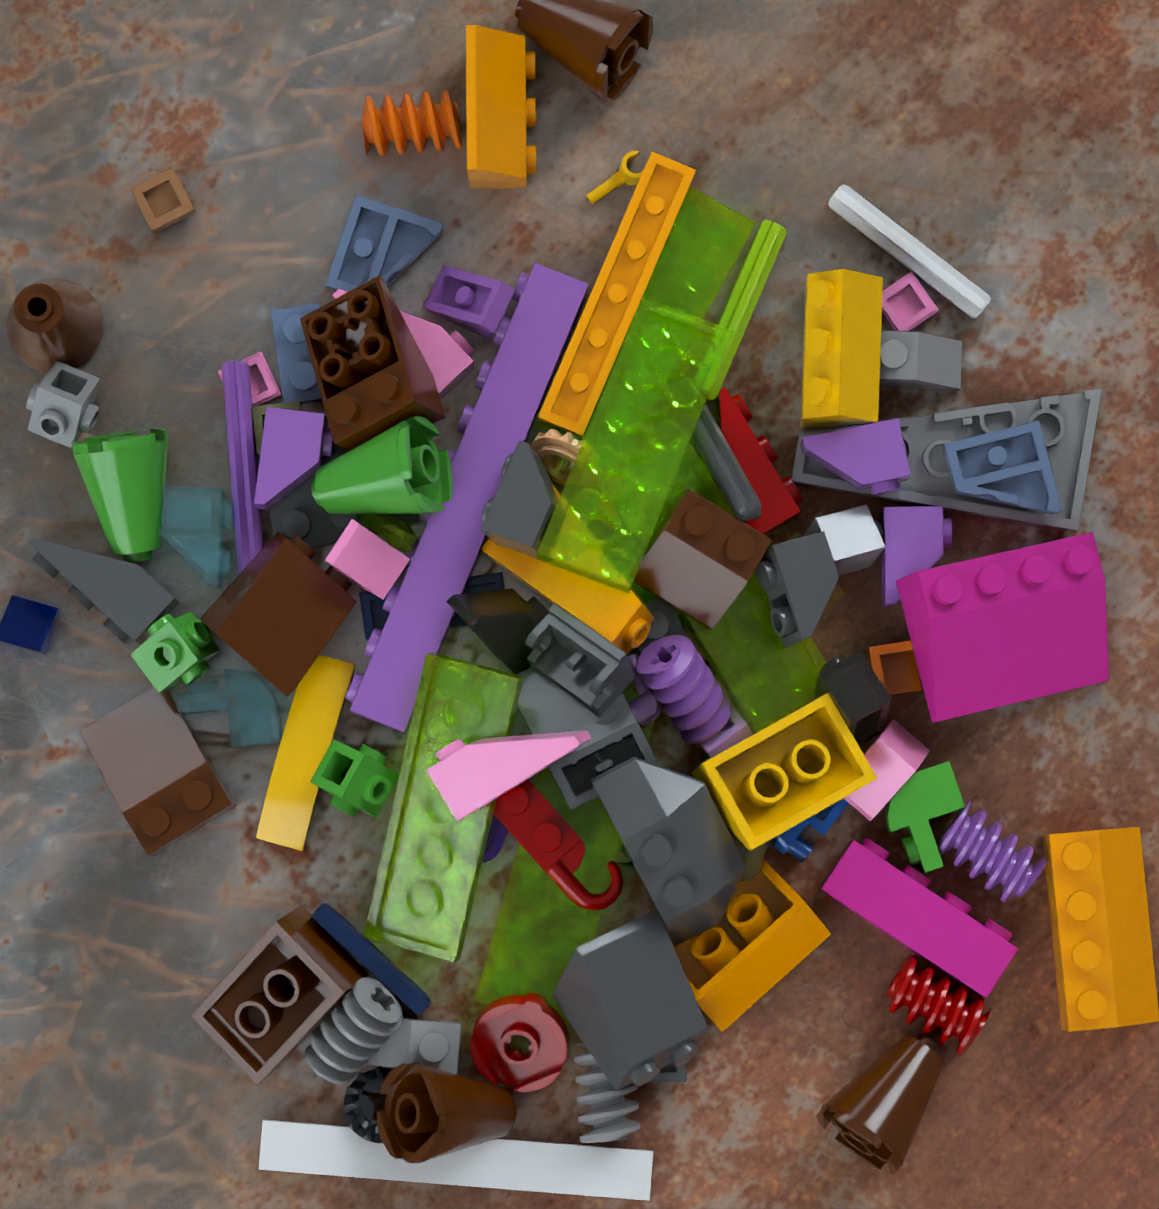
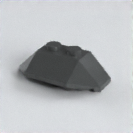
M632 757L590 779L675 947L719 924L744 873L746 865L706 784L702 780L650 764L648 761L637 757Z

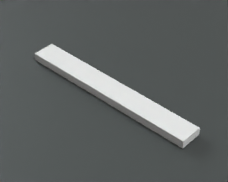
M264 1119L262 1121L258 1170L650 1201L653 1150L497 1138L415 1164L406 1163L407 1161L403 1159H395L388 1153L384 1144L370 1142L361 1138L350 1126Z

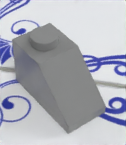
M881 330L879 387L960 390L962 341L921 332Z
M403 1018L400 1028L390 1035V1039L379 1048V1051L368 1060L367 1064L396 1068L401 1064L420 1063L457 1074L459 1072L463 1022Z

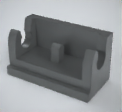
M556 603L549 608V613L531 631L525 641V644L533 649L527 657L529 664L600 716L636 678L625 652Z

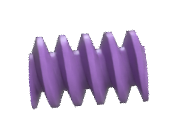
M670 635L651 642L642 651L636 664L638 674H644L643 679L646 686L653 689L655 699L662 703L661 706L665 714L671 716V722L675 728L680 730L683 741L689 744L700 743L717 734L725 726L731 715L732 703L727 694L723 692L718 680L714 679L710 668L705 665L700 653L696 651L693 642L684 635Z
M969 800L965 804V808L958 812L942 834L938 848L940 855L955 848L957 852L953 865L956 868L970 860L972 861V866L968 877L974 879L983 872L988 874L984 886L985 890L989 891L995 886L1002 884L1004 886L1000 897L1002 903H1005L1014 896L1021 897L1040 875L1048 859L1042 857L1031 864L1034 848L1026 845L1015 852L1018 836L1011 833L999 840L1002 824L997 821L983 828L987 812L982 809L968 816L971 800Z

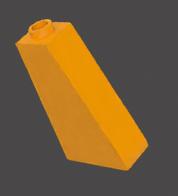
M552 483L566 518L547 562L497 545L490 538L481 550L495 564L552 605L556 603L628 654L632 648H637L645 641L651 629L650 624L655 617L562 493Z

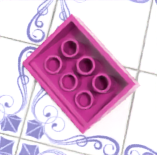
M1093 532L925 569L896 580L932 723L1109 681L1105 577Z

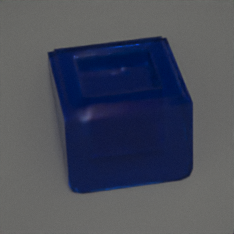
M12 595L0 622V642L46 655L59 608Z

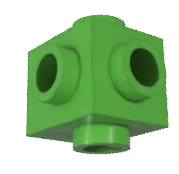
M191 611L175 619L171 614L160 618L147 629L151 637L130 655L157 692L161 693L183 681L186 685H190L210 670L206 662L218 653L220 649L212 640V633L203 621L197 619Z
M333 739L310 782L331 794L333 797L329 804L354 818L358 810L377 818L400 775L385 767L383 764L387 757L369 746L361 744L359 749L356 750Z

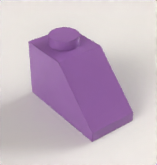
M266 407L254 504L258 509H270L314 475L317 469L323 465L324 456L332 457L334 440L330 427H327L328 419L325 414Z
M899 418L803 437L800 442L801 452L858 490L871 488L873 496L901 490L900 482L907 481L911 476Z
M943 506L884 507L880 512L881 527L886 546L881 552L882 608H892L899 601L900 597L896 580L917 571L930 569L943 556V548H951L952 523L950 518L943 519Z

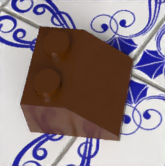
M688 488L674 499L628 579L712 630L749 581L772 539Z

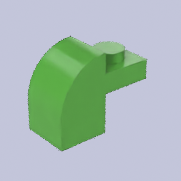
M950 761L914 773L888 801L885 807L884 821L887 833L906 828L908 837L901 839L902 846L909 865L914 866L918 864L921 873L944 867L928 820L965 808Z

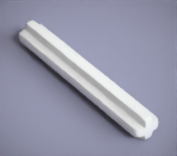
M843 184L832 195L828 203L829 208L971 318L980 316L988 306L991 298L986 292L848 185Z

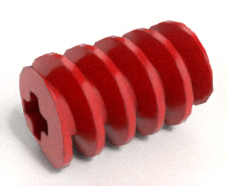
M910 954L905 958L893 976L882 999L887 995L891 997L889 1007L891 1014H894L903 1006L908 1007L906 1023L909 1025L920 1016L924 1017L922 1033L925 1035L929 1034L937 1026L942 1028L940 1044L944 1045L953 1037H957L956 1054L962 1055L979 1035L992 1008L982 1014L984 998L979 995L966 1004L968 988L963 985L949 993L951 978L947 975L941 976L932 983L934 967L928 964L915 973L917 957Z

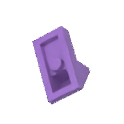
M443 265L423 308L475 334L490 339L495 333L500 320L504 317L515 289L502 281Z

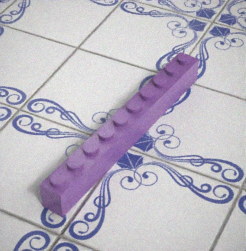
M534 263L530 275L521 272L511 299L518 301L512 319L505 316L502 318L493 343L500 345L493 363L485 360L480 370L475 387L482 391L476 406L473 407L467 404L463 411L456 431L464 435L457 452L451 449L447 451L453 474V494L451 500L442 503L441 506L445 507L443 511L433 514H421L420 520L427 524L420 541L411 538L404 555L410 560L406 565L408 570L402 585L394 583L388 592L383 605V610L390 612L383 630L374 628L367 643L364 654L370 656L371 660L364 675L355 673L345 699L353 702L350 708L352 714L406 735L449 631V623L456 614L455 609L458 607L461 597L466 590V582L473 573L482 551L481 548L487 539V535L481 530L484 507L489 499L495 497L502 481L501 471L506 458L514 453L519 440L527 442L588 294L589 284L538 263Z

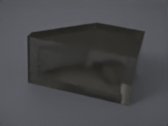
M511 588L456 594L446 601L486 647L514 675L527 670L531 666L527 657L533 649L527 646L525 641L531 631L549 613L538 599L532 596L526 602Z
M861 651L847 659L844 655H839L824 664L819 670L821 674L818 676L814 690L816 698L818 699L827 693L830 695L858 745L880 734L892 698Z

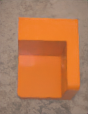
M911 640L871 646L864 651L872 699L922 690Z

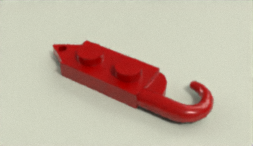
M529 779L486 805L571 902L582 909L591 911L606 909L616 902L623 887L622 872L616 862L609 861L607 863V868L611 874L609 888L600 894L589 892L573 874L579 868L585 856L583 840Z

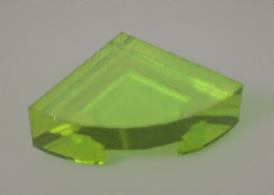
M363 514L360 519L362 526L371 532L373 531L388 538L387 543L405 553L406 551L410 552L417 538L410 525L386 514Z

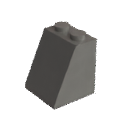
M656 910L577 947L552 994L553 999L616 1091L631 1083H634L636 1087L646 1084L658 1075L661 1068L671 1063L675 1067L687 1063L699 1053L698 1045L708 1030L662 918Z

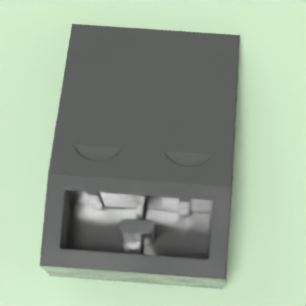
M533 667L505 680L532 735L587 730L591 736V740L548 766L571 812L599 798L590 779L628 759L637 757L648 761L650 764L660 766L623 693L600 716Z

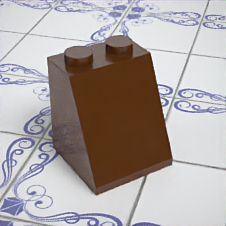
M277 532L200 619L288 697L357 601L346 592L352 584L330 565L324 572L311 561L317 552L297 534H294L288 540Z

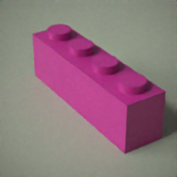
M865 837L862 844L851 840L819 890L977 995L987 998L1018 950L1017 947L1009 943L1013 934L990 919L984 925L967 915L972 908L970 905L950 892H947L941 898L926 888L931 880L906 864L904 869L900 871L885 861L890 853Z

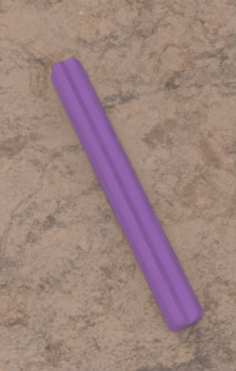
M228 361L222 365L239 575L264 546L261 509H258L254 504L258 471L251 408L252 395L249 364L246 361Z

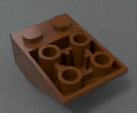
M381 276L369 280L300 318L334 444L350 451L407 418L421 416L427 418L432 424L445 418L433 374Z

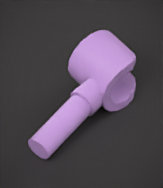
M632 654L627 657L636 678L633 682L640 696L630 701L628 705L637 721L644 726L660 715L661 706L650 688L646 686L643 679L644 674H638L636 669L638 654Z

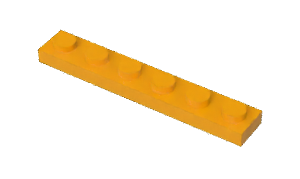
M651 151L538 415V420L583 438L695 177V169Z

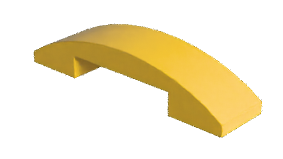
M319 655L299 682L277 752L256 839L299 851L304 850L319 792V787L310 781L334 739L341 711L343 712L346 703L345 698L355 671V664Z

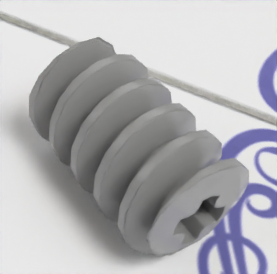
M367 977L359 979L354 984V989L343 996V1002L335 1005L332 1009V1014L326 1016L322 1020L321 1026H318L311 1032V1045L305 1049V1059L309 1066L328 1082L338 1085L349 1083L357 1075L358 1071L368 1063V1060L379 1051V1048L390 1039V1035L400 1028L403 1015L397 998L379 981Z
M583 1042L574 1043L576 1045L586 1047ZM587 1049V1052L574 1057L575 1064L588 1067L589 1070L575 1077L577 1084L590 1087L589 1092L577 1097V1103L591 1107L590 1112L578 1117V1122L593 1127V1131L579 1137L580 1142L594 1143L631 1139L627 1135L639 1130L640 1122L626 1118V1115L638 1110L639 1103L624 1098V1095L637 1090V1087L634 1083H631L616 1091Z

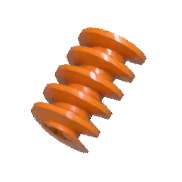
M442 89L438 104H434L428 91H423L420 104L416 106L409 92L403 94L400 107L395 106L390 94H385L381 109L376 108L371 96H365L362 107V122L366 158L372 143H374L381 157L387 155L390 142L394 143L400 155H404L407 151L409 140L413 141L419 153H424L428 138L432 139L438 151L444 150L447 137H451L457 150L462 149L458 101L453 102L447 89Z

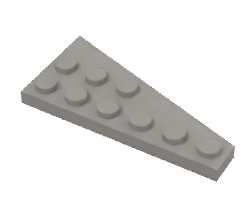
M1102 388L1069 395L1041 397L1040 399L1022 402H1007L940 412L928 416L900 418L899 422L911 476L907 481L900 482L901 490L883 495L873 496L871 488L864 490L856 489L801 452L800 442L803 437L856 427L858 425L799 433L791 480L794 484L920 506H943V510L1077 532L1079 530ZM1039 420L1063 510L1061 513L1048 514L954 492L942 447L944 444Z

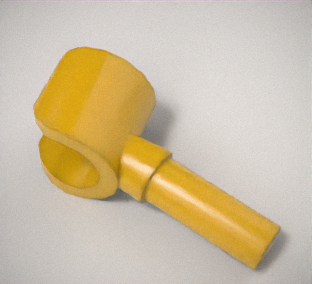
M630 151L624 155L618 171L586 194L591 204H594L623 184H638L642 172L632 173L628 170L626 164L635 160L640 153L639 151Z

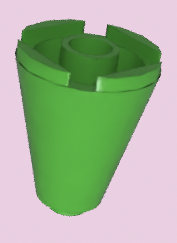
M410 417L319 467L311 485L315 502L330 514H433L443 511L445 507L441 506L442 503L450 501L453 494V474L447 449L438 451L432 438L440 435L437 428L425 417Z
M151 428V434L140 436L136 430L84 438V443L78 441L71 442L72 454L112 554L123 555L125 562L132 563L152 559V550L161 547L169 443L166 428Z

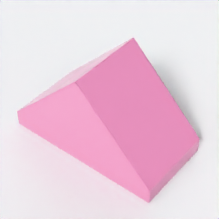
M351 519L325 559L347 580L383 600L410 560L353 519Z
M893 719L864 752V756L878 779L844 799L871 821L915 773L930 750Z

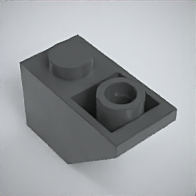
M519 440L514 453L510 454L503 464L501 471L502 481L495 497L489 499L484 507L481 530L497 545L547 562L566 517L542 458L528 443Z
M824 531L768 547L755 569L757 581L760 587L766 590L772 609L770 613L772 628L776 635L781 637L784 648L793 646L812 636L839 579Z

